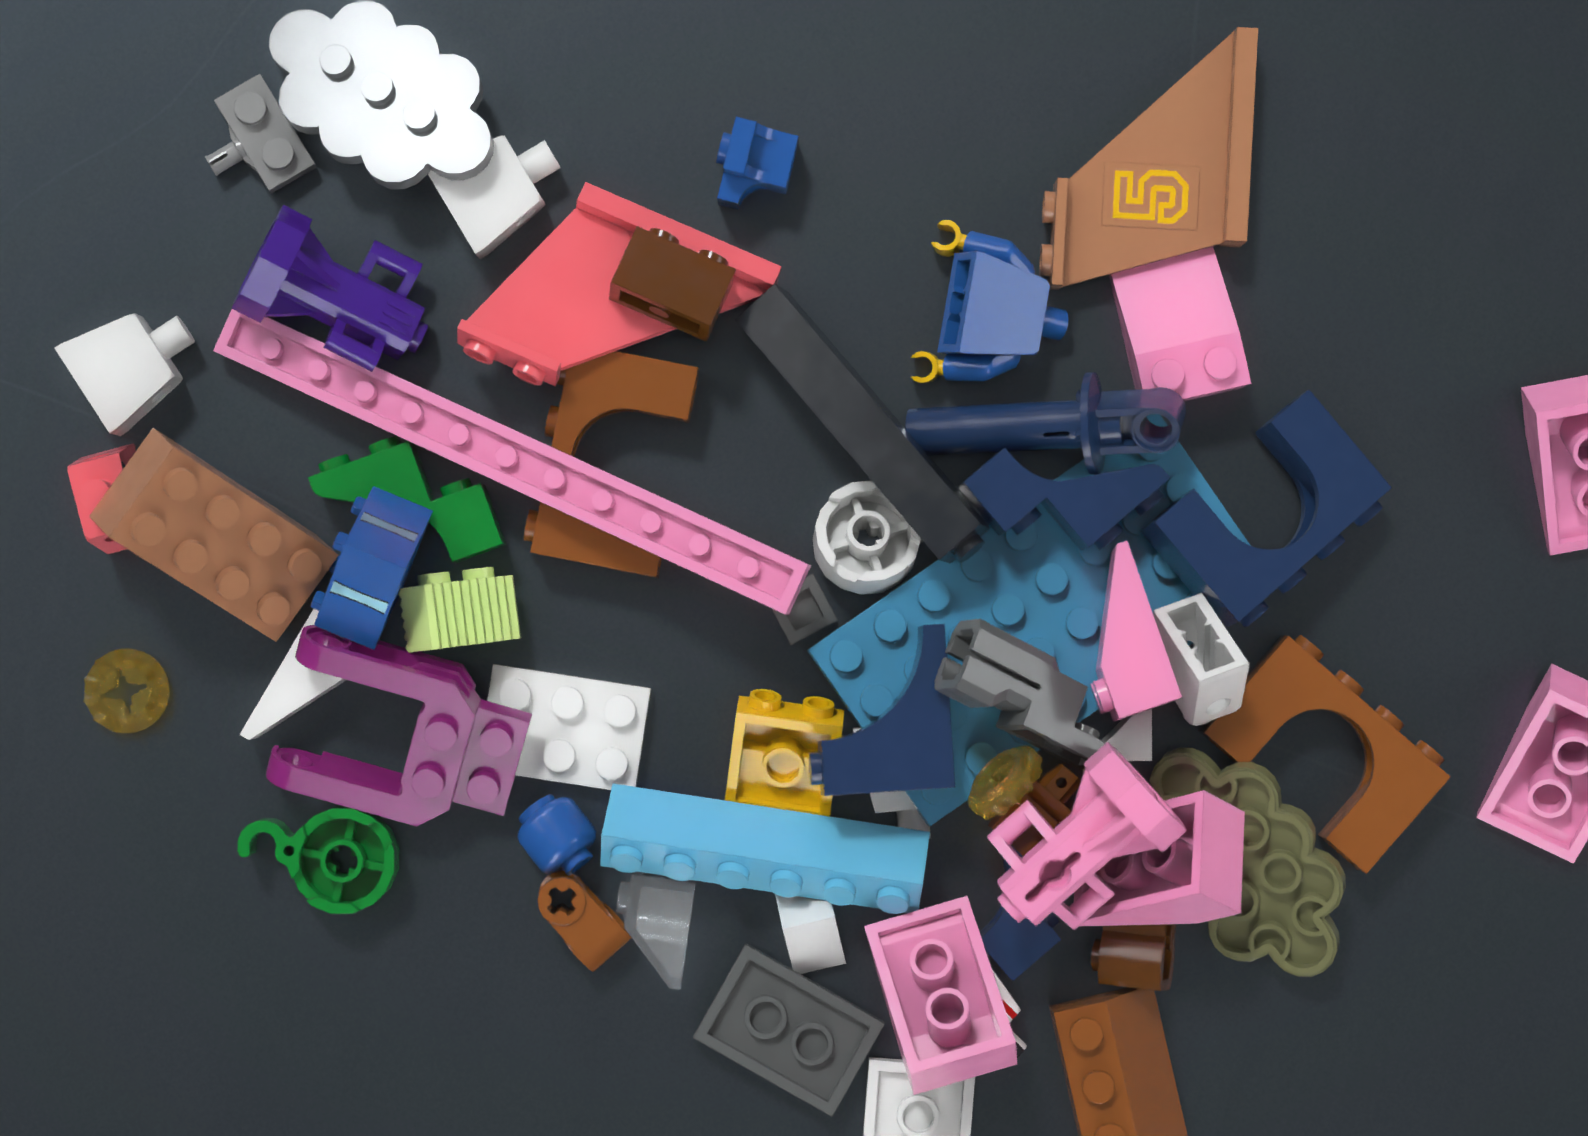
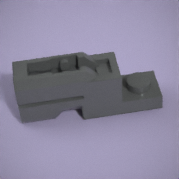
M982 619L965 620L958 623L952 632L945 653L963 662V665L949 658H943L935 678V690L969 708L994 706L1000 709L1001 713L996 727L1080 770H1085L1083 763L1106 744L1099 740L1100 733L1096 729L1076 723L1088 687L1061 673L1055 657Z

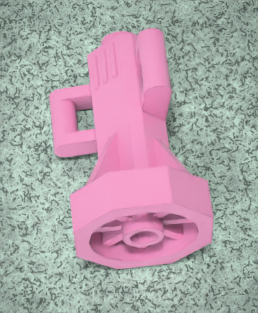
M1109 742L1104 744L1083 763L1085 770L1072 812L1056 828L1053 829L1037 808L1029 800H1026L987 835L990 842L1011 866L997 880L1000 889L1004 892L997 899L1018 923L1027 917L1037 926L1053 911L1073 930H1076L1115 895L1110 886L1096 874L1111 858L1153 849H1159L1163 852L1187 831L1179 817L1156 790ZM1033 824L1044 838L1021 858L1010 844ZM1086 882L1090 888L1068 907L1064 901Z

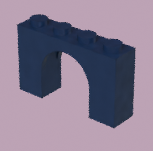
M1310 390L1293 399L1255 432L1292 477L1301 498L1302 512L1298 529L1294 537L1284 548L1273 550L1260 549L1242 542L1228 530L1195 489L1190 490L1175 500L1140 531L1193 595L1203 593L1225 628L1237 622H1240L1243 627H1247L1269 608L1264 601L1265 598L1277 588L1284 594L1299 583L1308 574L1302 566L1313 556L1316 555L1320 560H1323L1345 542L1340 533L1352 522L1360 527L1373 518L1383 508L1378 499L1392 488Z

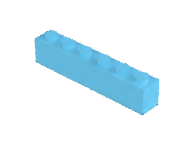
M613 783L601 834L600 866L614 868L624 873L643 872L662 875L676 881L695 880L720 884L729 889L747 888L773 892L781 897L799 896L825 900L839 906L851 904L877 908L891 914L910 913L919 910L930 832Z

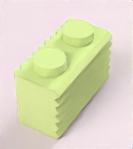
M494 567L463 570V580L451 582L449 571L418 575L419 586L402 588L398 594L402 599L400 603L403 609L401 617L404 619L402 627L406 631L404 638L407 641L405 649L408 653L520 639L521 632L513 575L495 577Z

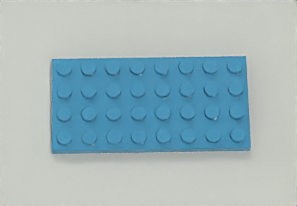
M1160 414L1146 416L1156 426H1168ZM1177 441L1172 449L1163 453L1105 455L1102 473L1156 464L1163 468L1170 479L1159 487L1165 496L1141 516L1135 509L1118 522L1124 531L1103 549L1099 550L1093 543L1090 547L1080 551L1040 503L1036 508L1042 515L1019 535H1016L1010 528L1007 532L998 536L989 525L990 529L981 536L985 541L984 545L969 559L962 563L955 559L951 564L938 559L807 651L859 727L863 728L881 716L893 704L904 688L916 657L919 626L945 624L947 648L952 632L960 621L982 619L1055 657L1061 673L1088 687L1076 723H1079L1098 710L1090 684L1098 680L1096 664L1110 556L1116 544L1128 541L1152 613L1155 609L1194 596L1140 532L1179 497L1195 489L1228 530L1242 542L1250 544L1179 441ZM1083 459L1054 480L1064 481L1091 475ZM1187 641L1188 646L1193 643L1192 641ZM947 654V658L963 665L962 661ZM950 698L955 788L905 791L927 826H931L1040 750L996 727L1001 713L1000 709L994 706L969 708Z

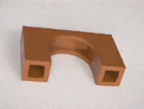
M615 351L562 370L557 385L563 386L560 405H550L545 426V436L553 438L551 447L575 457L577 447L586 431L598 420L614 413L636 412L689 423L700 372L699 368ZM540 502L539 511L529 510L524 531V541L532 542L530 553L659 578L662 557Z
M1281 635L1249 671L1241 708L1236 712L1211 720L1208 724L1202 725L1198 731L1234 763L1251 762L1286 721L1302 712L1325 709L1338 714L1348 721L1357 732L1363 745L1365 755L1363 776L1356 791L1320 831L1318 836L1353 867L1367 874L1451 776L1440 768V765L1445 760L1437 751L1422 740H1419L1414 745L1399 732L1405 725L1392 712L1382 705H1379L1374 710L1359 697L1364 689L1352 677L1342 670L1333 675L1319 662L1324 654L1313 643L1302 635H1299L1295 640L1290 636Z

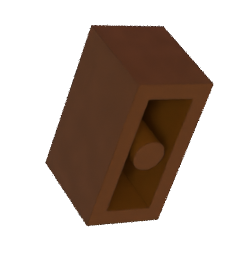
M637 226L612 278L609 299L707 342L731 290L736 269L728 266V261L715 252L709 250L695 252L679 245V240L664 230L651 228L647 231Z

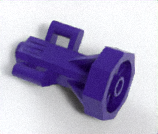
M283 205L257 252L231 309L261 323L264 317L308 315L331 327L323 348L371 372L375 369L382 353L396 360L401 358L406 349L415 353L427 331L428 324L420 321L425 307L406 297L423 264L374 240L358 272L355 273L332 260L311 230V218ZM375 264L403 277L396 292L368 279Z

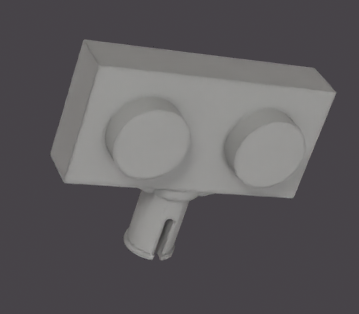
M261 74L256 75L214 100L229 126L230 138L232 140L231 143L205 156L216 176L244 160L247 165L257 171L266 188L272 194L316 168L314 161L292 125L286 120L281 107Z

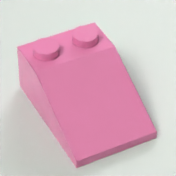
M1213 246L1109 275L1135 390L1158 387L1169 388L1177 392L1184 401L1241 389L1252 384L1240 331Z
M1588 375L1521 387L1525 434L1547 551L1551 556L1588 549Z
M1128 541L1116 544L1111 552L1096 664L1098 680L1090 684L1100 714L1110 711L1113 722L1182 698Z
M1551 664L1523 714L1477 812V818L1573 864L1588 840V680Z
M1205 790L1165 800L1182 821L1187 831L1163 852L1159 849H1153L1111 858L1096 874L1110 886L1115 895L1080 926L1198 924L1241 914L1245 812ZM1086 882L1074 892V901L1090 888Z
M968 896L864 926L897 1043L914 1095L1017 1065L1016 1041Z

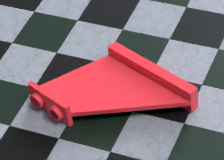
M585 182L577 199L576 208L467 320L461 319L457 328V344L463 346V352L476 361L492 364L495 360L513 368V374L527 383L540 386L544 381L556 387L560 378V371L676 330L672 326L609 299L612 278L637 226L647 231L651 228L664 230L675 236L679 240V245L695 252H699V250L715 252L728 261V266L736 269L731 290L720 313L756 301L773 284L777 285L782 266Z

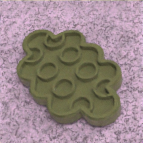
M1177 748L1167 752L1154 766L1150 777V785L1164 801L1205 790L1245 812L1241 914L1208 921L1209 936L1215 948L1224 956L1236 961L1251 962L1269 954L1280 968L1297 977H1312L1323 973L1333 963L1340 946L1339 931L1329 914L1339 906L1346 888V880L1340 863L1330 853L1314 848L1316 830L1311 818L1302 809L1281 803V788L1275 776L1261 765L1253 762H1237L1220 770L1208 755L1194 748Z

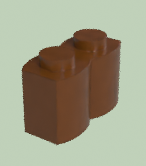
M1177 924L1103 926L1102 937L1094 941L1091 952V967L1093 971H1098V984L1155 991L1170 989L1174 968Z

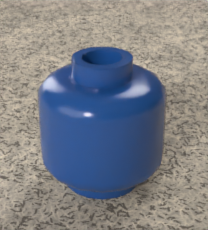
M549 794L533 803L519 817V822L522 824L517 835L519 844L541 872L553 874L564 870L569 876L580 870L592 859L593 855L589 849L596 840V830L573 799L569 797L556 799L552 794Z

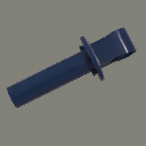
M1087 372L1083 376L1081 392L1078 390L1076 393V400L913 408L907 411L905 429L928 456L994 453L1004 448L1008 452L1082 448L1085 465L1089 474L1096 475L1101 474L1103 471L1105 455L1163 453L1172 449L1176 445L1186 416V405L1177 392L1164 387L1102 391L1098 374L1096 372ZM1160 414L1165 416L1171 424L1164 427L1156 426L1146 416Z

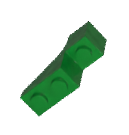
M398 436L369 445L368 448L371 455L350 461L349 455L344 454L318 464L321 473L308 477L312 490L320 497L354 503L356 497L367 499L372 487L375 486L433 510L429 523L443 539L452 562L458 563L507 545L486 485L480 483L472 486L470 478L462 479L441 487L442 497L434 499L415 444L410 441L400 443Z

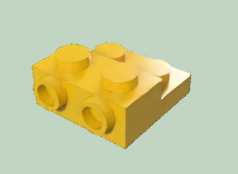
M768 689L753 690L750 692L749 697L739 695L725 801L830 816L833 795L822 796L820 785H811L809 753L818 752V741L831 740L842 736L844 710L834 709L835 704L833 701L819 696L806 697L803 699L802 704L783 702L781 701L782 696L779 693Z

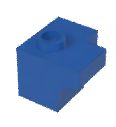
M736 117L732 134L723 132L716 163L724 165L717 197L718 205L739 210L743 200L753 192L769 190L786 194L799 144V136L765 127L756 121Z

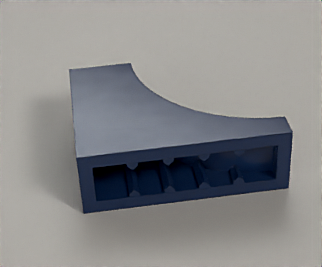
M945 624L922 625L918 627V643L912 671L899 696L881 716L867 726L846 736L818 741V752L809 753L811 785H820L822 796L955 788L950 697L935 690L936 675L942 659L947 658V653H945Z

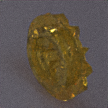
M136 649L113 650L95 660L88 675L84 678L85 696L83 702L87 705L93 720L112 732L134 733L142 731L153 725L166 709L169 699L167 675L159 662L143 651ZM120 668L122 676L126 677L128 683L147 685L146 689L139 690V693L131 696V714L128 706L125 707L123 699L106 698L105 693L112 692V689L119 686Z
M1027 745L1011 748L996 755L981 769L974 779L968 797L969 808L977 815L988 820L996 815H1005L1010 807L1015 804L1020 805L1021 799L1025 794L1033 791L1032 784L1042 774L1040 766L1043 759L1031 746Z

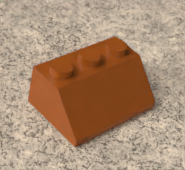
M1127 987L1049 1005L1078 1136H1188L1154 990Z

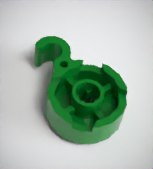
M336 806L314 815L296 834L281 820L263 818L248 824L241 831L238 838V854L245 858L256 853V840L261 832L270 834L276 842V859L288 868L298 890L308 899L306 901L311 906L330 914H353L375 904L392 887L399 870V846L392 829L377 815L345 806ZM343 845L350 847L351 854L357 857L358 860L357 867L351 866L348 874L339 872L340 863L332 861L333 851H342Z

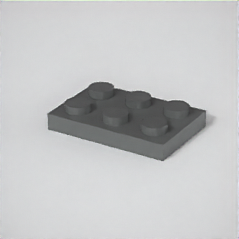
M745 943L695 1031L693 1038L832 1117L885 1023L878 1017Z

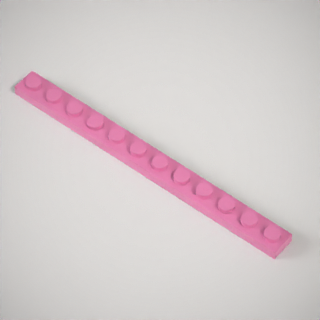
M233 309L231 310L215 345L214 352L786 615L790 614L811 565L383 369L375 367L373 372L323 348L324 342L269 317H264L261 323Z

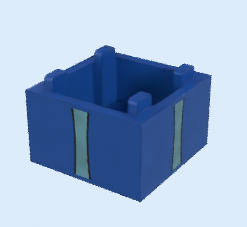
M375 486L372 487L367 499L356 497L351 513L358 517L349 535L339 532L332 546L341 553L329 568L333 575L326 593L317 591L311 603V607L319 611L314 626L375 650L399 598V591L404 587L433 510Z

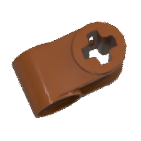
M564 870L547 875L542 881L538 896V906L541 914L560 934L573 954L590 971H596L634 937L620 917L605 902L601 901L575 873L568 876ZM556 887L561 892L566 891L568 888L574 890L571 899L572 906L568 908L563 903L558 904L556 907L551 905L553 899L552 889Z

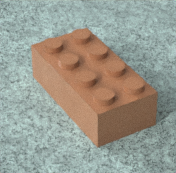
M152 428L89 516L109 538L275 642L278 641L339 556L315 533L155 428Z

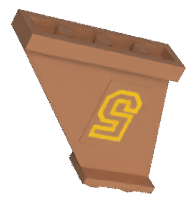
M1237 27L1069 179L1057 178L1053 184V191H1044L1042 223H1051L1050 244H1041L1039 276H1048L1050 290H1059L1062 287L1216 245L1241 247L1247 242L1258 28Z

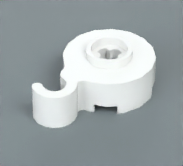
M873 481L852 482L834 491L830 495L828 502L820 510L813 535L815 560L825 577L839 588L860 595L883 593L900 584L913 569L919 545L921 542H924ZM860 530H866L869 537L878 536L880 540H876L873 546H865L860 544L857 538Z

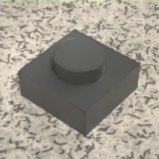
M814 574L805 578L789 615L772 609L790 645L838 621Z

